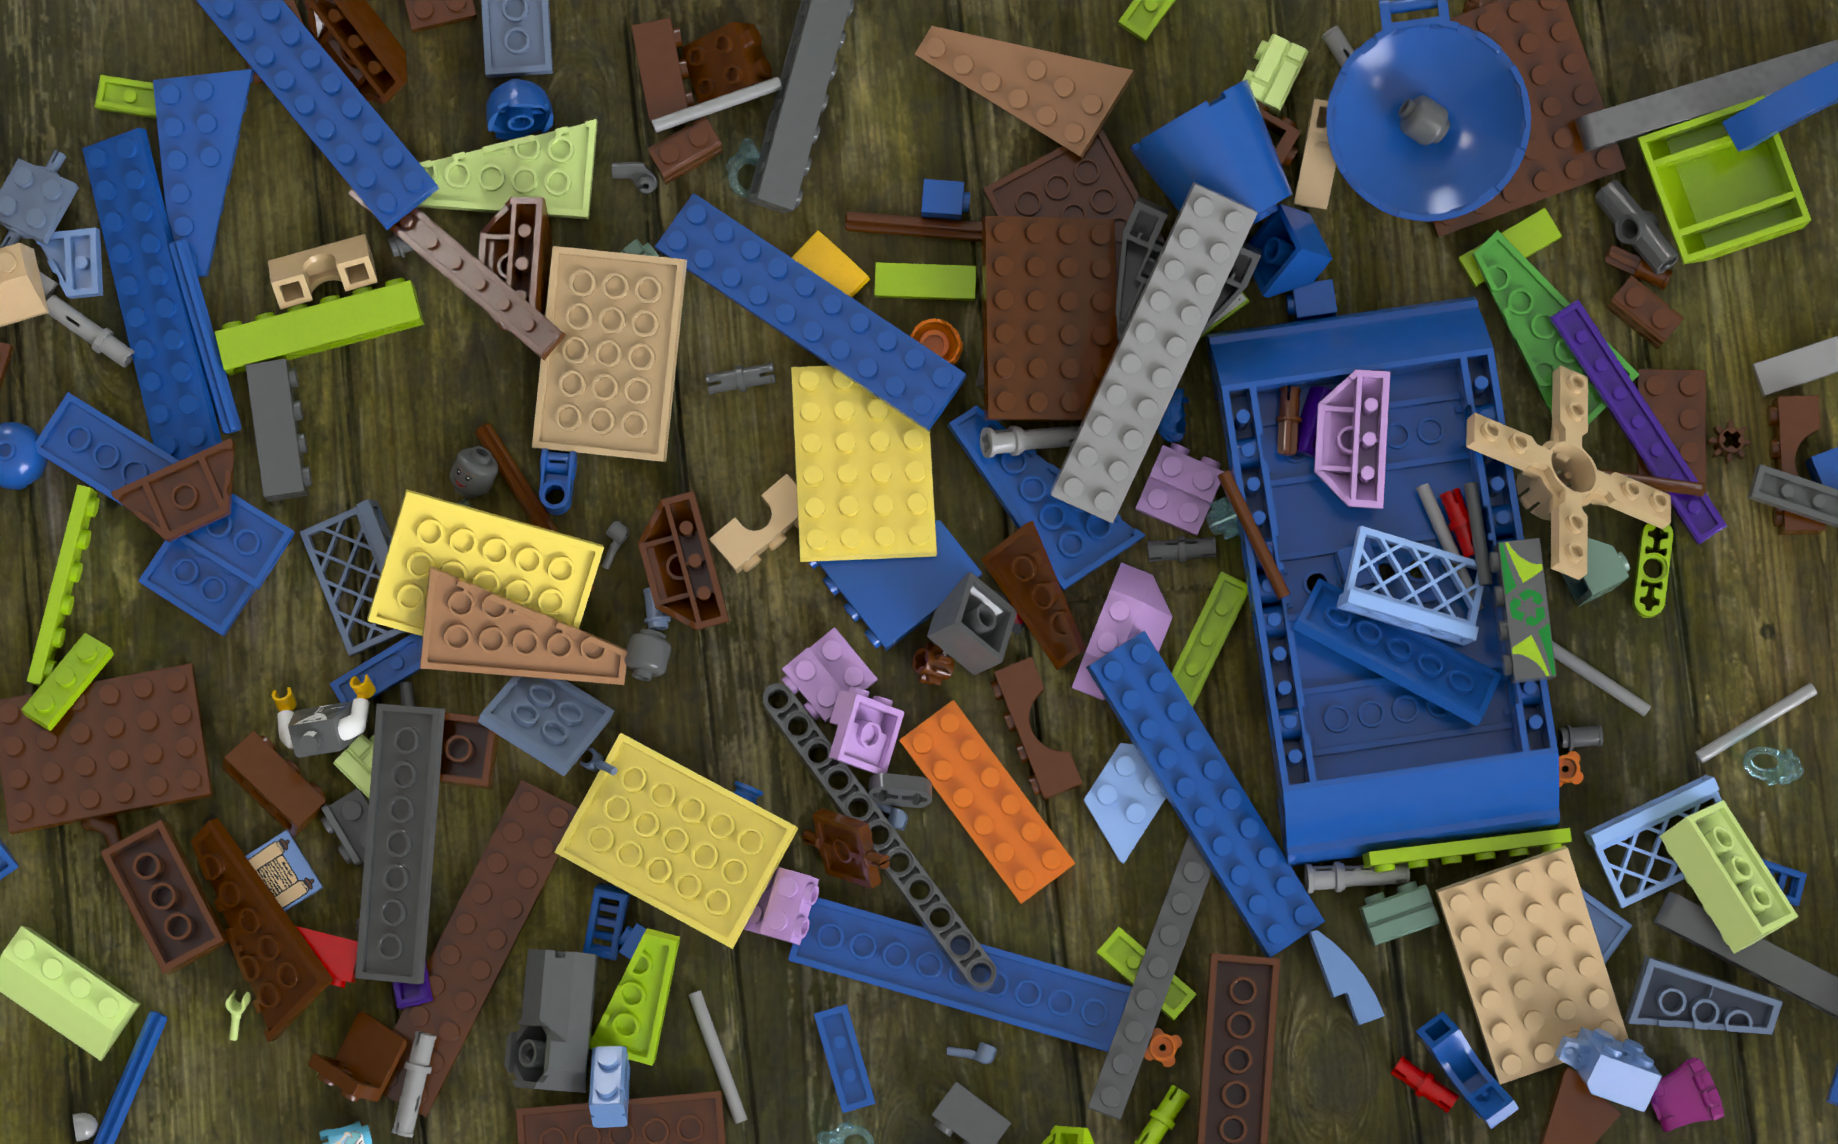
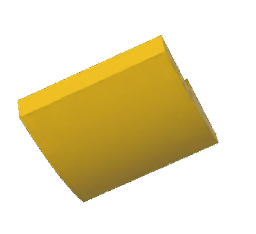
M817 231L791 257L851 298L870 280L869 276L820 231Z

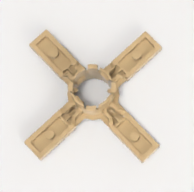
M1560 365L1552 372V429L1548 442L1540 446L1532 436L1474 413L1467 419L1466 447L1520 469L1516 481L1518 495L1528 487L1530 489L1519 498L1522 505L1529 509L1539 502L1540 504L1530 512L1540 519L1551 521V569L1580 580L1587 575L1588 516L1582 507L1590 503L1608 506L1664 529L1671 523V495L1620 473L1614 472L1609 475L1597 470L1592 458L1582 448V436L1588 432V377ZM1561 469L1562 472L1556 475V472Z

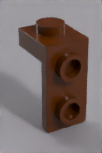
M1257 101L1267 129L1282 137L1275 149L1282 166L1290 167L1299 151L1294 146L1300 137L1301 131L1296 129L1297 124L1284 116H1280L1278 119L1268 113L1269 109L1264 104Z

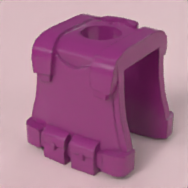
M1696 1057L1686 1060L1676 1070L1661 1078L1650 1100L1662 1132L1671 1131L1698 1121H1715L1724 1117L1722 1100L1713 1079L1704 1063Z

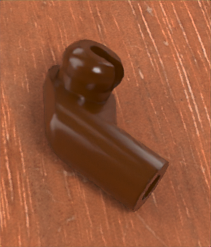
M113 816L81 821V826L84 830H94L104 835L107 848L123 840L118 821Z

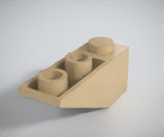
M1314 99L1311 107L1294 205L1327 210L1336 168L1327 136L1326 117L1328 101Z

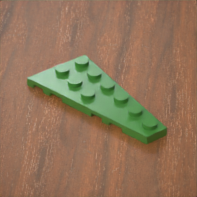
M1497 230L1472 256L1552 417V372L1561 365L1585 376L1549 321L1551 316L1570 305V303ZM1607 342L1632 381L1635 380L1640 374ZM1588 380L1589 425L1606 406Z

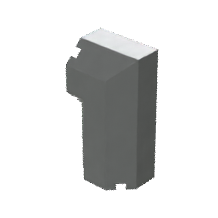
M528 949L522 1018L517 1024L522 1026L517 1032L512 1031L506 1041L504 1066L508 1073L515 1075L517 1080H512L515 1087L586 1093L598 955Z

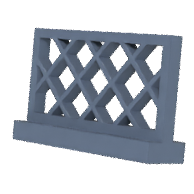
M371 499L364 500L348 511L300 531L349 656H354L406 633L398 629L388 631L378 627L379 624H371L357 618L363 601H373V598L366 596L373 577L376 579L380 578L392 538L379 502ZM357 516L361 525L356 540L341 534L346 520ZM337 525L335 531L328 529L330 527ZM321 531L333 535L326 553L316 549L311 537L312 535ZM364 537H366V540H367V542H368V545L365 544V543H362ZM339 538L354 543L348 562L332 556ZM360 547L371 550L374 557L369 571L353 565ZM319 555L324 557L323 562H321ZM330 560L346 566L339 584L328 580L326 575ZM377 567L380 572V575L375 574ZM351 569L367 575L360 593L345 587ZM331 586L337 588L335 594ZM343 591L358 597L351 615L342 612L339 608L338 602ZM343 617L349 619L347 625H346L345 620H344ZM355 622L370 628L366 641L356 646L350 635ZM376 631L383 633L379 636L374 637Z

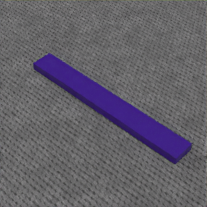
M1579 299L1551 316L1549 321L1585 376L1588 377L1589 382L1650 475L1698 482ZM1665 492L1671 495V507L1696 545L1701 544L1727 527L1706 493L1703 497Z

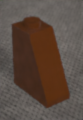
M1564 1067L1559 1074L1538 1144H1595L1621 1113L1606 1099L1591 1094L1583 1080L1573 1069Z

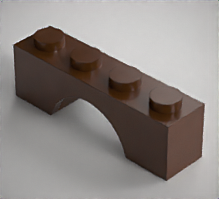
M1819 395L1778 396L1772 401V406H1768L1767 422L1768 426H1773L1774 438L1769 441V457L1771 460L1775 459V469L1798 476L1795 466L1797 449L1804 438L1813 435L1820 429ZM1773 507L1774 527L1778 526L1779 535L1820 534L1826 530V524Z
M1030 657L994 671L995 680L991 681L990 685L996 700H1004L1008 712L1003 713V717L1009 732L1016 730L1020 743L1015 745L1022 764L1028 762L1033 775L1028 776V780L1034 795L1041 794L1043 800H1047L1082 786L1081 778L1070 751H1056L1046 747L1035 737L1031 729L1029 720L1031 707L1035 700L1044 692V686L1033 658Z

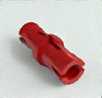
M1455 488L1452 492L1449 490L1439 495L1450 521L1448 525L1450 532L1454 531L1463 556L1470 558L1471 556L1474 557L1475 554L1468 510L1460 488Z
M1404 1056L1401 1057L1390 1073L1415 1090L1414 1094L1419 1098L1421 1096L1425 1097L1445 1113L1450 1111L1460 1096L1434 1079L1435 1075L1429 1072L1427 1074L1405 1059Z

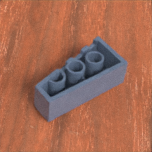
M1645 955L1624 1020L1628 1024L1637 1025L1646 1024L1772 1035L1783 1002L1776 997Z

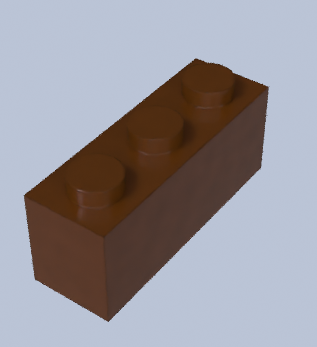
M671 18L631 25L652 129L654 128L651 120L694 106L692 91L685 92L683 80L689 79L686 59L679 60L677 51L678 47H683L680 28H673Z
M252 731L224 757L222 769L294 838L323 812L321 807L326 804L327 800L324 798L325 794L322 789L313 782L308 783L300 775L301 772L297 765L290 759L284 760L276 752L275 745L266 736L260 737L255 731Z

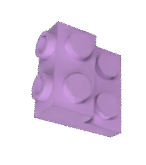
M1171 443L1170 448L1163 445L1135 510L1197 537L1220 485L1218 475L1224 471L1219 470L1221 464L1211 458L1203 456L1201 461L1188 456L1190 450L1179 444Z
M835 627L784 666L782 671L786 676L781 679L794 695L799 691L807 700L803 706L816 721L821 717L825 723L831 719L839 690L848 692L850 686L867 690L878 681L877 677Z
M850 686L848 692L839 690L829 722L838 726L829 758L872 774L887 773L904 711L892 707V700L879 696H873V699L868 698L869 691Z
M777 867L743 930L800 945L802 938L806 936L809 929L808 916L811 905L818 898L819 879Z

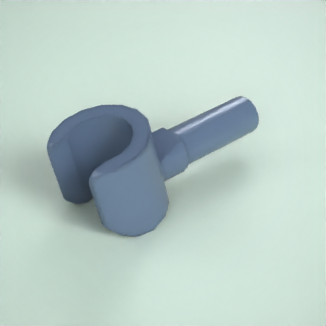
M587 748V751L593 754V758L589 763L580 760V764L592 772L601 769L611 775H616L617 768L604 762V757L601 753L593 748Z
M875 803L883 813L889 814L888 821L893 828L904 831L908 821V815L904 811L890 805Z
M980 1042L976 1052L963 1048H947V1055L966 1057L983 1064L992 1063L997 1053L995 1047Z

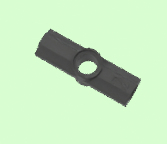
M1618 180L1611 181L1595 195V202L1614 223L1617 238L1624 244H1631L1656 275L1662 274L1678 261L1679 253L1659 230V223L1655 214L1651 211L1642 210Z

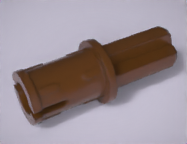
M1612 245L1609 248L1604 260L1606 264L1622 270L1635 278L1637 277L1653 284L1662 290L1665 289L1673 272L1667 269L1662 274L1656 275L1642 257L1616 245Z
M1284 386L1279 388V416L1275 418V422L1278 424L1277 452L1280 455L1291 456L1296 455L1298 451L1299 425L1302 424V418L1299 417L1301 389L1291 386L1290 393L1288 387Z

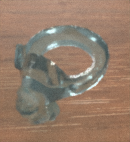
M750 138L742 140L735 156L730 157L725 165V168L728 170L727 179L730 188L735 194L743 198L748 197L749 190H745L738 183V171L745 164L756 166L758 158H761L757 146Z
M1756 747L1749 750L1743 759L1745 771L1757 779L1766 781L1767 785L1777 783L1786 785L1794 780H1798L1804 773L1800 759L1789 748H1786L1785 752L1782 753L1773 748ZM1758 754H1769L1775 757L1779 764L1772 769H1763L1756 766L1752 758Z
M848 1121L838 1124L836 1129L822 1131L817 1135V1140L820 1144H844V1139L852 1134L863 1136L866 1144H874L873 1136L867 1129Z

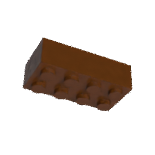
M161 819L100 852L162 973L170 975L230 943L169 822Z

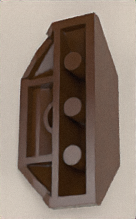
M304 0L305 8L308 10L309 32L366 100L382 104L388 103L407 83L406 51L366 0Z
M510 197L505 206L480 232L478 257L481 263L541 314H544L547 306L552 251V234L545 198ZM491 316V318L496 322V324L500 327L501 330L509 331L500 322H498L494 317Z
M694 491L661 499L638 542L655 608L696 631L730 622Z

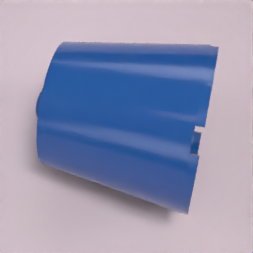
M1247 79L1220 93L1221 96L1209 104L1205 101L1140 140V143L1137 142L1129 147L1133 155L1178 212H1180L1193 182L1255 209L1258 213L1253 224L1279 210L1276 203L1293 194Z

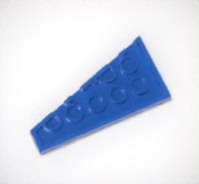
M253 69L153 80L166 214L173 242L176 240H186L188 242L198 278L209 277L217 241L218 225L224 210L227 185L230 183L237 152L240 127L248 102V91L254 76Z
M977 405L947 425L1015 526L1019 529L1027 522L1033 520L1062 591L1146 536L1137 528L1134 529L1124 522L1118 514L1114 522L1110 523L1051 496V488L1060 469L1038 456L1034 449L1024 450L1018 456L1002 453L995 454L992 458L984 457L980 448L982 429L991 427L993 430H1005L1006 428L996 420H985V412Z

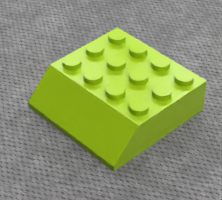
M1765 95L1637 138L1683 264L1708 261L1803 229L1811 221L1779 133L1752 149L1738 152L1722 123L1765 98Z

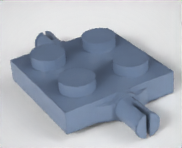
M54 150L45 167L35 166L19 158L0 189V225L8 230L0 248L16 244L20 238L34 239L45 245L48 244L79 189L76 183L60 177L58 174L60 167L67 158L63 153Z

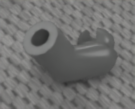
M612 162L613 179H630L638 190L644 194L653 192L657 187L656 176L643 162Z

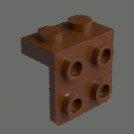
M731 22L683 47L682 54L684 59H686L688 72L699 104L772 79V69L765 58L761 46L762 38L759 31L755 28V24Z
M360 1012L357 1014L336 1058L313 1053L308 1066L319 1073L317 1078L320 1081L331 1086L337 1085L341 1088L339 1093L343 1097L354 1102H358L360 1098L378 1102L407 1046V1040L369 1013Z

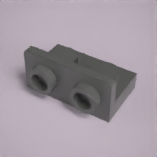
M357 788L331 805L326 804L321 807L325 815L320 819L330 835L336 833L342 845L338 847V850L346 863L350 864L353 862L355 866L360 868L364 866L369 802L363 792Z

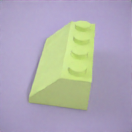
M1724 800L1687 816L1659 836L1668 854L1677 863L1684 874L1686 882L1692 887L1703 904L1705 912L1712 918L1724 942L1729 945L1734 954L1798 917Z
M21 926L1 954L0 992L100 1061L103 1060L141 1005L138 1001L29 927Z

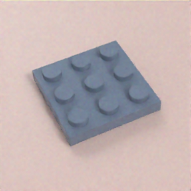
M513 676L484 709L478 722L562 776H565L608 724L615 711L566 680Z

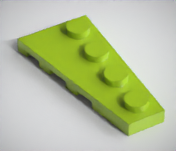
M646 929L591 1038V1050L595 1047L623 1046L627 1048L629 1060L651 1066L654 1064L680 941L679 936Z

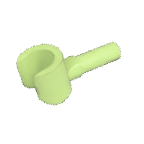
M236 990L226 1000V1008L231 1013L232 1018L229 1040H238L241 1015L251 1001L249 992H246L243 996L242 1003L235 999Z

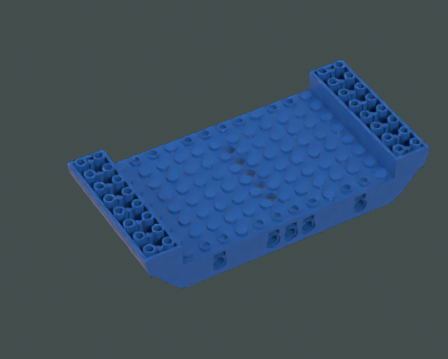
M1471 296L1206 334L1215 401L1219 400L1229 470L1290 591V595L1280 600L1277 599L1237 517L1279 798L1276 802L1287 865L1293 867L1305 865V863L1314 864L1363 857V854L1372 851L1557 829L1560 822L1559 754L1547 680L1510 684V676H1504L1502 655H1507L1505 641H1500L1498 635V621L1503 620L1501 607L1495 606L1494 586H1499L1497 572L1492 573L1493 584L1486 585L1483 588L1481 602L1484 609L1478 611L1475 626L1479 627L1476 641L1463 646L1432 637L1502 674L1478 726L1292 629L1311 593L1307 587V579L1310 576L1320 575L1326 582L1344 591V585L1341 582L1334 554L1337 550L1354 545L1358 527L1364 526L1443 550L1416 490L1417 487L1429 483L1448 526L1450 521L1439 495L1449 490L1452 492L1453 489L1460 488L1467 507L1464 484L1478 482L1489 554L1494 552V546L1498 542L1524 540L1513 467L1466 447L1467 419L1474 413L1506 425L1494 349L1479 310L1477 299ZM1355 370L1390 372L1383 509L1348 507L1314 473V458L1299 453L1291 456L1278 454V424L1275 422V418L1279 416L1280 387L1287 386L1290 393L1291 386L1301 389L1300 417L1310 387L1321 386L1334 390ZM1454 531L1450 532L1460 555L1463 556ZM1365 537V542L1370 540L1375 558L1384 553L1377 540ZM1387 543L1390 549L1394 547V545ZM1400 547L1392 552L1402 570L1407 568L1412 561H1415L1408 549ZM1419 553L1420 556H1421V558H1424L1425 556H1427V555H1424V554ZM1386 556L1376 561L1378 566L1386 565L1392 569L1394 575L1396 574ZM1431 557L1424 562L1434 579L1446 573L1440 559ZM1466 567L1474 584L1477 570ZM1409 571L1404 573L1414 591L1428 584L1425 578L1416 579L1410 575ZM1450 576L1437 582L1446 600L1459 594ZM1398 577L1385 585L1392 598L1401 600L1408 595ZM1430 587L1417 594L1425 608L1433 609L1440 605ZM1379 589L1374 591L1375 593L1381 594ZM1461 596L1449 605L1456 617L1467 620L1469 608ZM1411 598L1405 601L1414 604ZM1443 608L1438 610L1439 612L1445 613Z

